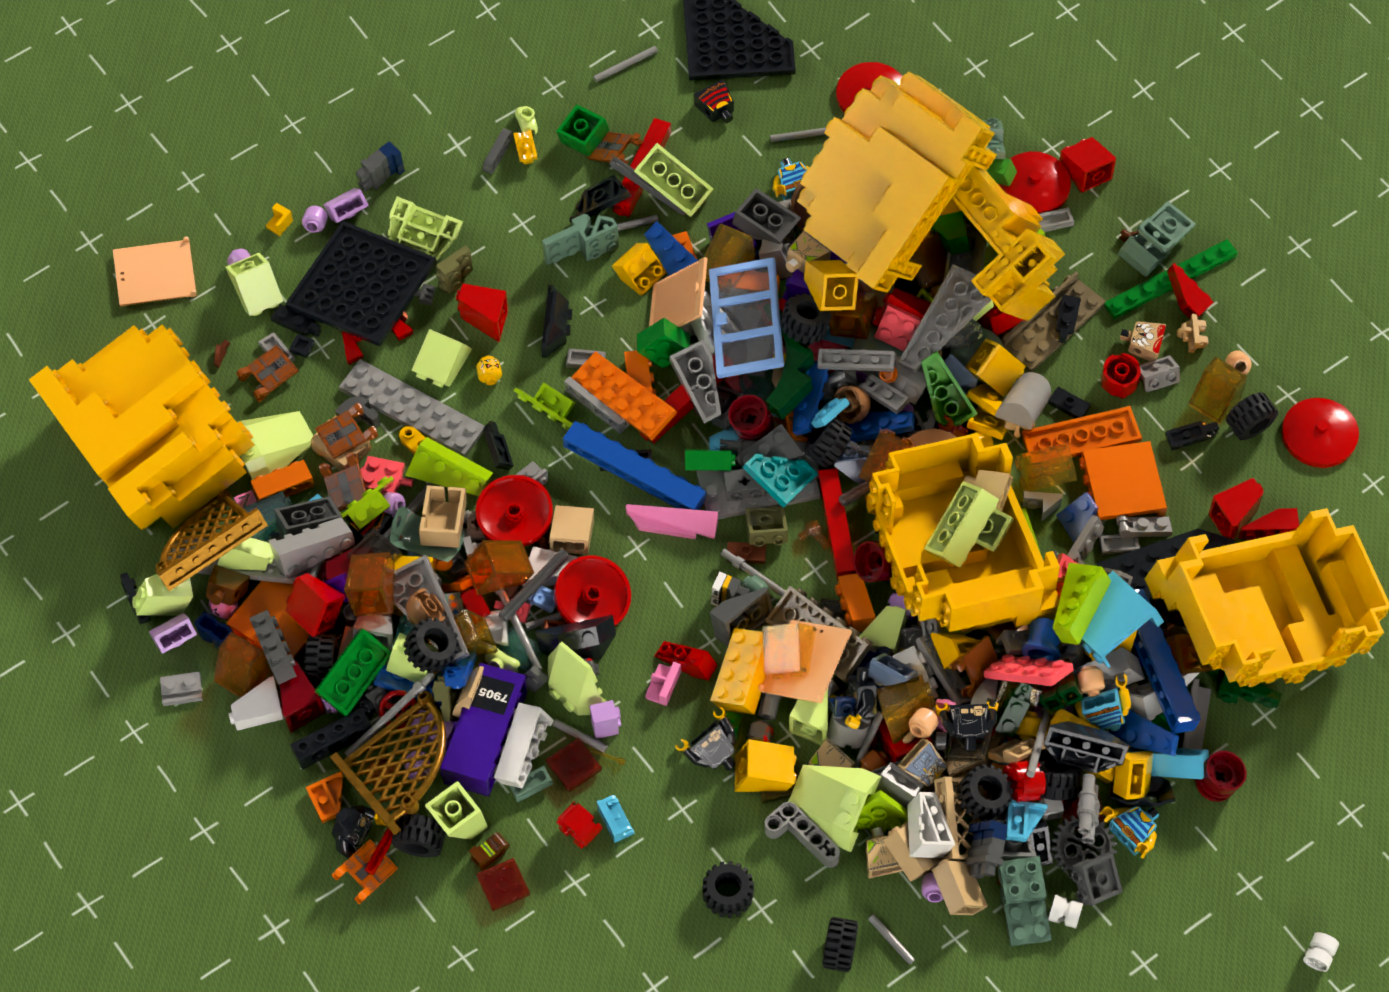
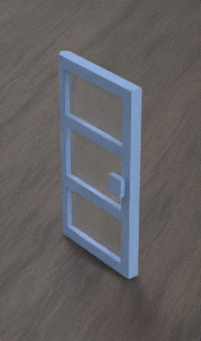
M775 258L709 269L716 374L718 379L783 367L784 356Z

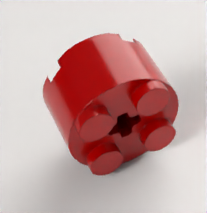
M1126 353L1116 356L1114 354L1108 357L1104 363L1101 375L1102 388L1109 394L1121 399L1135 392L1141 375L1138 360Z
M1030 760L1011 762L1003 767V774L1006 773L1008 775L1007 780L1012 782L1010 786L1014 792L1011 795L1013 797L1012 800L1020 803L1042 799L1040 795L1045 793L1046 779L1044 771L1040 772L1038 766H1041L1039 762L1035 775L1032 778L1026 775Z
M575 801L565 809L556 821V824L559 826L558 829L565 836L570 834L574 839V844L580 849L586 847L603 829L599 822L595 825L593 815L579 803L576 804Z

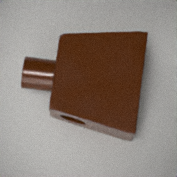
M215 565L208 581L206 597L214 605H219L220 603L229 606L233 605L247 593L250 576Z

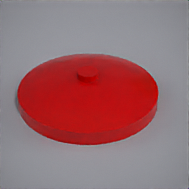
M864 62L854 65L846 70L838 81L836 89L837 103L844 113L855 101L856 94L862 88L870 91L873 82L880 75L900 84L903 76L891 66L883 63Z
M1033 151L1020 153L1010 158L1017 173L1010 186L998 184L1006 194L1031 205L1038 214L1058 210L1063 206L1070 193L1071 179L1068 170L1062 162L1049 154Z
M1309 398L1295 404L1285 415L1281 429L1282 440L1289 453L1300 462L1319 468L1333 467L1346 461L1353 454L1359 439L1358 425L1351 412L1343 405L1326 398Z
M508 475L498 478L488 484L478 497L475 510L477 524L483 535L499 546L507 548L528 546L538 541L551 525L553 518L551 497L545 487L533 478L523 475Z
M595 555L582 556L569 562L559 573L554 585V601L558 612L568 624L613 615L614 625L616 626L629 610L631 587L625 573L611 560Z

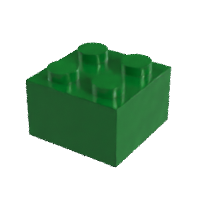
M576 104L556 132L562 144L590 157L610 129L604 117Z
M662 318L637 334V352L661 368L671 364L669 361L671 355L690 346V334L666 318Z

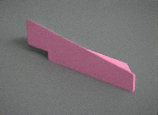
M626 505V514L631 517L639 531L696 539L697 534L715 539L718 512Z

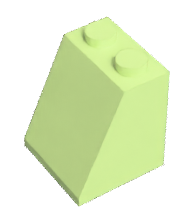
M260 253L226 266V270L244 310L249 316L259 315L263 310L279 306V303L284 302L271 266Z
M429 329L412 371L416 372V377L422 380L432 379V384L443 388L446 385L450 387L471 353L472 348Z
M157 574L146 578L132 600L133 608L136 609V615L178 616L182 614L193 598L190 578L171 591L166 589Z
M399 633L386 671L413 682L421 680L428 672L427 670L421 672L419 667L414 668L412 661L409 663L407 660L409 656L404 653L406 650L404 642L407 635ZM425 643L428 649L437 652L436 647Z
M828 688L822 703L797 700L789 717L790 733L820 746L823 744L828 734Z
M458 781L425 804V807L449 837L472 840L488 828L481 810Z

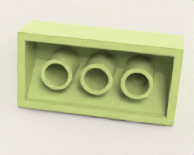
M658 143L655 144L634 170L637 175L690 217L703 205L714 190V188Z
M963 481L924 549L960 568L966 561L969 551L975 545L981 530L985 528L989 516L996 509L999 499L983 488Z

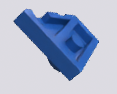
M1085 492L1056 516L1075 543L1091 516L1096 515L1099 508L1090 494Z

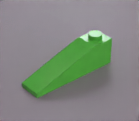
M935 351L921 361L935 419L938 423L947 425L948 421L944 418V415H948L953 420V424L958 426L978 414L938 351Z

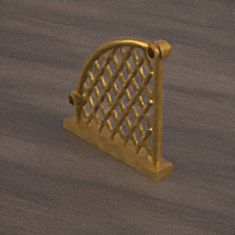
M227 489L220 492L214 499L197 510L170 537L161 553L160 562L155 565V572L166 589L171 591L267 527L268 524L260 511L255 508L251 512H247L231 499L232 496ZM226 506L231 508L230 510H224ZM233 512L239 514L238 516H232Z
M427 691L419 693L416 704L344 760L337 752L330 757L342 774L394 835L401 831L395 821L406 813L415 814L418 812V801L433 783L444 758L446 729L443 717L435 705L433 695ZM422 708L427 710L426 712L416 714ZM432 713L433 720L425 722L427 716ZM422 717L419 724L411 726L414 719ZM408 720V722H407L405 728H401V729L395 730V729L398 728L400 725H402L405 721ZM435 724H436V725H437V730L432 731L433 728H434V726H435ZM429 726L426 733L419 734L422 727ZM416 729L413 736L404 738L408 731ZM402 733L398 740L391 741L393 735ZM437 734L434 741L426 743L429 736ZM388 735L384 744L376 745ZM423 738L420 745L412 747L415 740ZM409 742L405 749L398 750L401 743ZM395 745L392 752L384 754L387 747ZM431 747L427 754L420 755L423 748ZM381 749L378 756L370 757L374 750ZM417 750L414 757L406 759L409 752ZM368 751L363 760L355 761ZM403 754L400 761L392 762L396 755ZM436 756L433 763L427 764L430 757ZM388 758L385 765L378 766L381 759ZM424 759L421 766L413 768L416 761ZM375 761L372 768L364 770L367 763ZM410 763L407 770L399 771L402 764ZM361 765L357 773L350 769L353 766ZM396 766L393 773L385 775L388 768ZM431 768L428 775L421 777L425 769ZM382 770L379 777L371 779L375 771ZM418 771L414 779L407 780L410 773ZM369 773L364 782H361L358 778L360 775ZM404 775L401 782L393 784L397 776ZM390 779L387 786L379 787L382 780ZM424 781L419 788L415 789L418 782ZM376 782L371 791L366 788L367 784ZM412 784L408 791L400 793L403 786ZM397 788L394 795L386 796L390 789ZM383 791L379 800L373 796L374 793ZM403 797L401 804L394 805L397 798ZM391 800L388 807L384 809L381 803ZM392 810H396L394 813H392L391 815H389L388 812H390V811H392Z

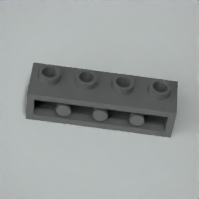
M268 610L250 617V621L278 685L297 677L293 668L296 663L292 654L287 655L290 650L286 641L282 642L285 638L281 629L276 630L279 624L275 616L271 617Z

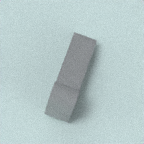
M783 803L765 819L764 831L770 839H777L789 830L824 866L832 868L839 863L840 850L838 846L794 803ZM789 811L792 812L793 815L788 817L785 816L784 813ZM775 824L778 826V828L771 829L769 828V826ZM800 825H804L807 827V829L799 830L797 827ZM814 839H819L821 843L814 844L811 841Z

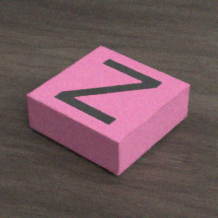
M252 490L234 497L235 502L247 512H251L255 508L259 509Z

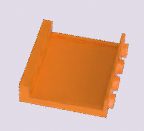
M1150 441L1083 450L1082 457L1079 458L1080 469L1084 470L1083 483L1084 486L1088 487L1087 493L1090 494L1099 508L1095 516H1098L1100 520L1115 519L1120 515L1129 517L1156 513L1157 517H1165L1167 505Z
M261 581L227 622L228 632L232 637L242 639L249 648H256L265 658V653L250 621V617L268 610L271 617L275 616L279 624L276 630L281 629L285 638L282 642L286 641L290 650L287 655L292 654L294 660L306 646L310 635L285 611L287 606L286 600L294 588L292 584Z

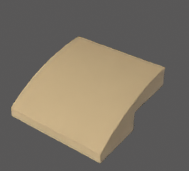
M479 666L471 672L467 684L463 686L454 707L453 716L460 717L462 707L470 709L482 679L483 666Z
M1014 738L989 750L988 758L1001 763L1019 762L1032 755L1035 739L1029 738L1021 741Z

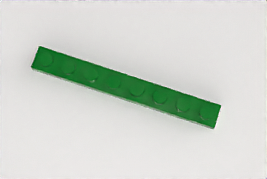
M1226 239L1177 264V266L1183 268L1185 274L1190 279H1194L1236 257L1238 252L1230 241ZM1167 270L1106 301L1104 307L1112 318L1116 319L1173 289Z

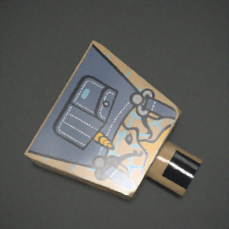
M922 738L897 765L926 786H930L935 779L946 777L942 772L947 768V764L933 744L925 738Z

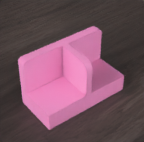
M673 662L671 667L659 664L655 673L651 675V683L645 698L667 706L681 674V664Z

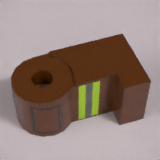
M497 832L478 847L474 846L469 850L470 858L482 871L504 854L510 845Z

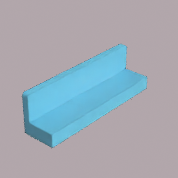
M1130 746L1127 753L1144 752L1149 750H1144ZM1177 748L1175 756L1153 752L1151 776L1203 779L1204 762L1209 758V752L1205 749Z

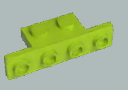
M543 382L534 398L516 387L513 390L518 393L517 398L524 402L530 401L533 403L532 407L537 411L542 412L544 410L548 413L547 417L555 422L557 420L561 421L563 428L569 430L573 423L567 420L566 417L575 402Z
M385 476L377 483L379 486L373 490L370 488L362 494V499L358 502L356 500L352 501L347 505L348 509L341 513L342 519L344 520L349 516L359 530H361L391 507L380 492L393 483L394 478L392 476L389 478Z

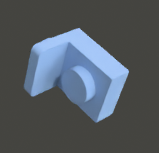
M541 585L528 599L527 603L551 613L555 608L554 591Z

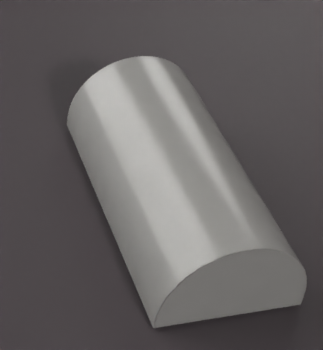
M1024 373L1014 383L998 408L995 417L1031 429L1051 396V386L1047 379L1038 373Z

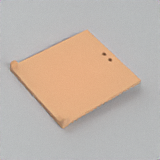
M184 237L181 241L113 250L120 307L197 296L189 237Z
M706 257L653 284L649 326L662 318H666L676 326L681 327L702 316L707 269Z
M791 620L763 684H759L758 689L762 693L822 703L852 631L850 629Z

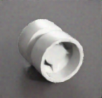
M1055 895L1048 921L1058 924L1064 922L1065 926L1076 929L1083 903L1075 900L1067 902V898Z
M1314 933L1310 942L1311 948L1307 949L1303 961L1315 970L1328 971L1333 960L1332 956L1335 955L1339 942L1328 934Z

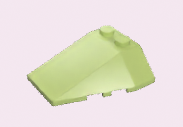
M397 196L390 211L388 239L433 256L438 261L457 239L463 221L448 215L444 217Z
M300 411L241 421L253 435L251 440L255 444V446L240 456L246 464L245 467L251 480H254L257 476L269 474L275 469L289 466L297 456L300 457L312 446L311 439L313 434Z
M561 642L548 656L549 694L555 700L559 699L563 702L564 707L569 712L573 711L577 715H590V705L606 702V699L600 696L603 693L602 689H597L595 685L598 681L592 667Z
M803 765L788 802L794 803L838 847L851 852L859 834L854 831V828L868 794L872 795L875 793L881 776L863 768Z

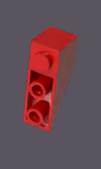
M1173 263L1167 270L1180 310L1189 319H1191V314H1197L1198 318L1214 303L1210 296L1203 292L1197 283L1185 274L1183 268Z
M1297 508L1276 509L1241 527L1239 539L1254 540L1255 538L1296 531L1299 527Z
M666 641L662 643L654 657L671 666L673 662L681 664L682 672L706 681L710 679L718 666L708 651Z

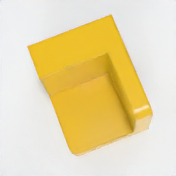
M276 203L272 207L274 216L266 224V228L281 236L293 222L290 210Z

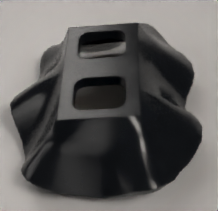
M1151 776L1150 791L1145 796L1154 797L1156 803L1150 802L1145 798L1136 799L1133 802L1125 801L1124 798L1113 793L1114 779L1110 784L1108 798L1117 801L1121 806L1160 808L1164 804L1175 802L1170 782L1159 776Z

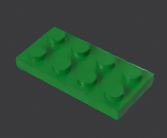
M361 628L314 692L342 715L347 716L387 662L391 651L365 629Z

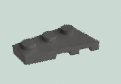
M780 424L735 457V459L743 467L755 454H763V457L769 458L773 456L788 458V460L804 454L783 425Z

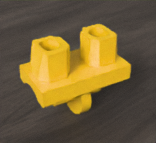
M532 131L513 133L519 161L523 162V164H530L538 159Z

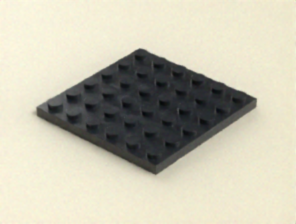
M342 221L291 294L285 306L287 309L381 346L437 263V260L433 256Z

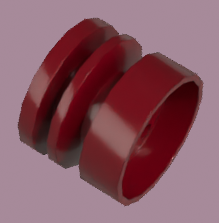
M744 395L733 401L729 408V422L742 440L757 441V439L760 440L773 430V416L761 398L755 395Z
M880 541L861 543L854 554L855 571L859 578L866 582L890 581V578H892V565L890 562H887L885 547H881Z
M1217 751L1204 762V778L1194 779L1197 790L1204 798L1213 802H1223L1243 785L1246 780L1247 771L1245 764L1236 754L1229 751Z

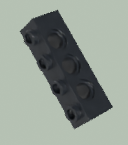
M360 708L290 744L293 755L303 770L355 743L371 728V723L363 709Z

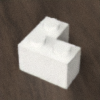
M912 646L893 655V658L919 672L917 676L905 682L908 693L917 707L938 697L936 688L939 686L936 679L932 677L934 671L930 664L926 665V658L922 651L918 652L915 646Z

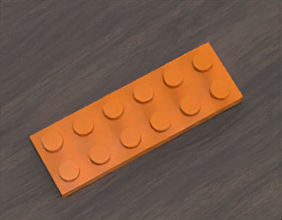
M596 351L571 377L650 440H653L677 414L674 408Z
M1131 406L1021 431L1032 467L1082 456L1083 450L1133 444L1142 441Z

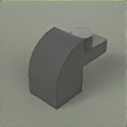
M363 397L349 398L335 411L336 416L348 411L353 405L360 403L364 413L353 417L355 422L358 424L362 420L376 429L380 425L379 414L370 408L369 400Z

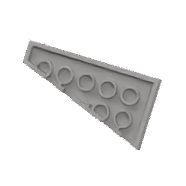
M954 264L952 265L898 362L900 365L917 372L922 367L921 361L935 351H939L991 301L989 297L982 295L971 282L976 274Z

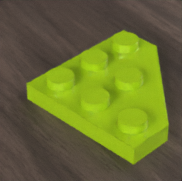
M880 790L866 798L854 831L857 832V829H870L869 832L871 833L872 829L881 827L883 832L886 833V830H892L897 826L901 827L908 822L907 809Z

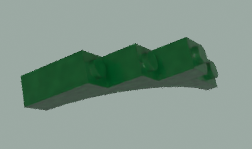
M768 303L763 309L766 318L772 322L771 305ZM780 309V321H781L782 314H783V312H782L781 309ZM781 328L786 346L785 367L775 390L766 399V404L769 411L783 420L813 390L812 379L806 372L815 364V360L813 357L814 353L808 348L810 345L808 342L806 344H802L800 341L795 342L793 338H788V334H784L783 328Z
M1206 664L1204 672L1214 677H1223L1217 698L1226 703L1237 704L1238 697L1247 702H1257L1267 708H1278L1282 693L1269 689L1261 683L1253 687H1248V685L1240 687L1237 681L1229 683L1224 670H1221V668L1213 670L1211 664Z

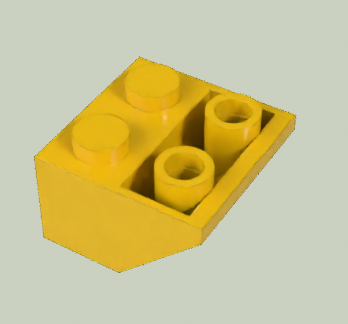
M636 243L612 265L621 281L639 295H643L667 273L648 243Z
M930 634L944 669H951L950 663L962 657L980 641L963 634Z
M1152 751L1126 753L1123 764L1116 765L1113 793L1126 800L1140 799L1146 796L1150 791L1153 762Z

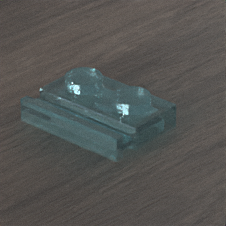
M511 627L508 630L509 646L499 644L497 648L506 655L517 659L520 662V667L527 670L532 664L516 630ZM528 637L538 658L542 653L539 650L538 642Z

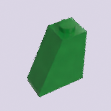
M958 211L939 216L930 229L931 236L952 255L970 251L964 213Z
M685 449V470L731 471V466H735V455H731V450Z

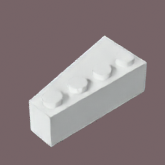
M519 703L517 709L514 710L513 722L507 731V740L505 746L501 749L499 764L494 770V778L501 784L523 788L532 769L531 760L537 758L540 752L538 745L541 740L545 741L547 736L545 730L554 721L540 707Z

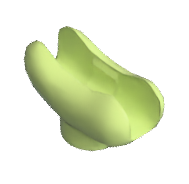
M527 106L518 107L515 110V116L522 133L532 130L533 134L536 135L538 127L534 116L535 112Z
M496 646L488 647L485 655L488 665L518 673L517 668L520 666V662L517 659L506 655Z

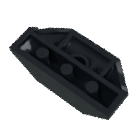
M548 284L541 345L542 358L548 357L566 344L567 336L571 334V325H568V322L572 320L573 309L569 308V301L550 284Z
M613 615L535 631L539 650L545 655L549 656L563 642L581 658L590 657L593 661L602 659L616 635Z
M1069 721L1049 725L1044 741L1045 747L1057 764L1096 774L1116 765H1122L1129 747L1128 744L1108 731Z

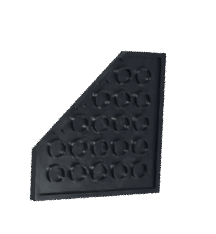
M683 0L689 80L796 74L793 41L788 37H783L771 25H766L761 21L760 17L751 11L748 12L742 8V5L737 1Z
M1195 529L1098 562L1096 566L1103 567V569L1119 570L1132 576L1133 579L1130 586L1133 589L1144 590L1150 604L1158 611L1163 621L1186 628L1179 611L1176 609L1169 611L1164 599H1161V597L1153 599L1145 577L1157 560L1175 557L1190 537L1206 534L1209 541L1203 550L1235 544V539L1202 529Z

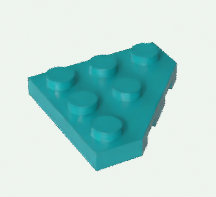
M755 454L742 467L783 508L818 475L805 460L791 461L788 458L777 456L769 458L763 457V454Z

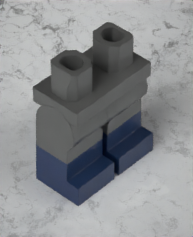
M390 141L371 154L367 160L363 159L360 161L362 167L356 171V176L360 179L358 185L365 192L371 187L375 190L379 189L380 185L384 184L387 178L397 172L400 175L405 172L401 152Z
M993 820L969 824L968 832L973 833L971 847L968 850V858L965 860V864L971 866L969 876L979 879L983 878L984 875L995 876L996 866H1002L1003 859L1000 858L1004 851L1008 825Z

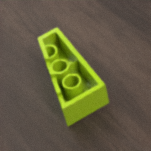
M428 437L419 444L405 476L447 488H465L466 493L476 496L481 494L493 475L491 471Z
M1077 563L1068 564L1053 624V630L1062 643L1080 644L1111 583L1103 567Z

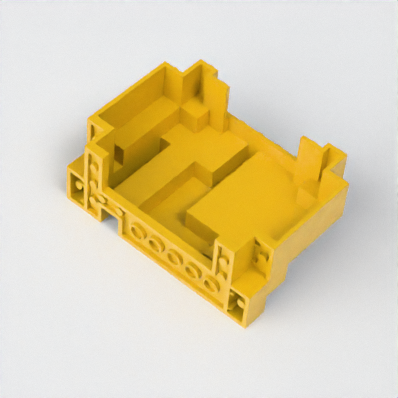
M909 71L903 75L900 84L880 75L873 82L870 91L862 88L856 94L855 101L846 109L842 120L834 117L833 120L828 122L824 134L830 138L824 142L823 149L814 157L813 164L809 170L803 174L800 184L805 188L800 192L799 199L797 200L799 204L807 209L806 212L811 215L807 219L803 230L846 261V266L857 273L856 277L872 289L888 293L898 277L910 281L914 279L922 265L917 261L911 260V257L971 168L976 166L987 171L997 154L986 147L995 134L989 129L991 126L928 81Z
M973 166L940 215L962 211L964 216H967L999 255L979 272L971 282L982 295L989 297L1001 312L1029 321L1055 297L1048 288L1050 284L1047 282V279L1058 270L1054 264L1065 253L1054 240L1036 233L1042 227L1039 222L1043 218L1031 205L1006 194L986 170Z
M163 324L149 335L143 329L138 330L133 325L82 364L80 362L77 364L72 359L59 370L54 369L53 371L46 366L29 379L91 467L107 484L108 490L125 514L141 530L146 529L160 517L174 529L247 473L243 468L246 464L240 456L255 446L251 440L253 435L241 421L238 423L228 412L231 408L225 401L221 402L219 400L221 395L215 387H209L208 384L211 382L200 370L201 368L194 360L190 361L188 359L191 355L184 347H181L183 345L182 341L171 328L167 330Z
M970 434L890 452L888 454V461L885 463L887 470L872 473V481L869 482L870 493H868L869 503L874 505L876 510V517L873 520L874 530L879 532L880 545L885 547L886 560L892 565L890 584L892 589L896 590L898 596H904L906 610L910 611L912 617L918 616L919 621L934 618L939 621L941 627L947 626L949 632L961 630L964 633L1013 621L1015 627L1030 624L1032 620L1037 618L1055 620L1060 600L1056 591L1060 565L1053 551L1046 552L1043 561L1012 486H1010L1002 512L1013 517L1014 520L995 552L975 543L969 551L966 561L959 568L924 549L967 475L976 478L979 470L1011 474L1013 457L1007 443L984 448L979 434Z
M1327 508L1310 512L1296 531L1203 550L1209 541L1206 534L1190 537L1175 557L1157 560L1145 577L1153 599L1161 597V599H1164L1169 611L1176 609L1180 612L1202 665L1211 664L1213 670L1221 668V670L1225 671L1229 683L1237 681L1240 687L1247 685L1248 687H1253L1260 682L1271 683L1278 678H1283L1285 684L1290 682L1294 684L1300 683L1312 670L1323 671L1329 666L1334 665L1335 667H1340L1346 663L1351 654L1368 653L1371 651V647L1384 634L1380 621L1389 612L1387 596L1354 525L1336 529Z

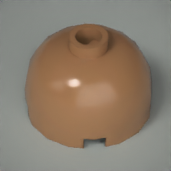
M843 386L834 394V398L838 400L846 398L850 403L837 415L840 421L847 422L848 424L857 423L865 419L870 412V397L861 387Z
M420 588L406 604L407 618L413 625L427 618H432V621L438 618L440 622L445 619V616L442 617V613L445 611L441 602L433 593L427 594L425 592L427 589Z

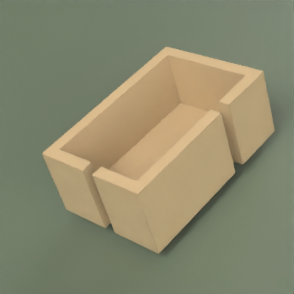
M427 486L419 529L421 545L459 548L467 503L465 488L448 487L449 502H446L444 487Z

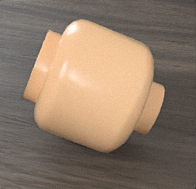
M1233 351L1225 359L1227 370L1235 377L1245 376L1251 369V360L1245 352Z
M1097 666L1083 667L1077 674L1080 690L1084 694H1088L1089 697L1099 695L1100 691L1105 688L1103 671L1097 668Z
M927 708L918 709L909 720L910 731L918 738L931 736L939 724L935 712Z

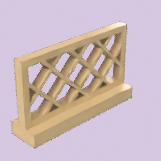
M942 777L934 780L935 792L955 846L942 858V861L946 859L950 861L966 860L968 858V850L971 847L964 839L969 829V825L962 819L966 809L963 808L959 815L955 812L956 802L959 805L962 802L958 801L957 798L960 793L956 794L953 791V783L959 785L963 778ZM978 785V791L984 798L983 785ZM979 817L977 819L973 818L970 824L982 821H980ZM958 823L965 828L961 835L957 832ZM960 843L967 848L964 855H959Z

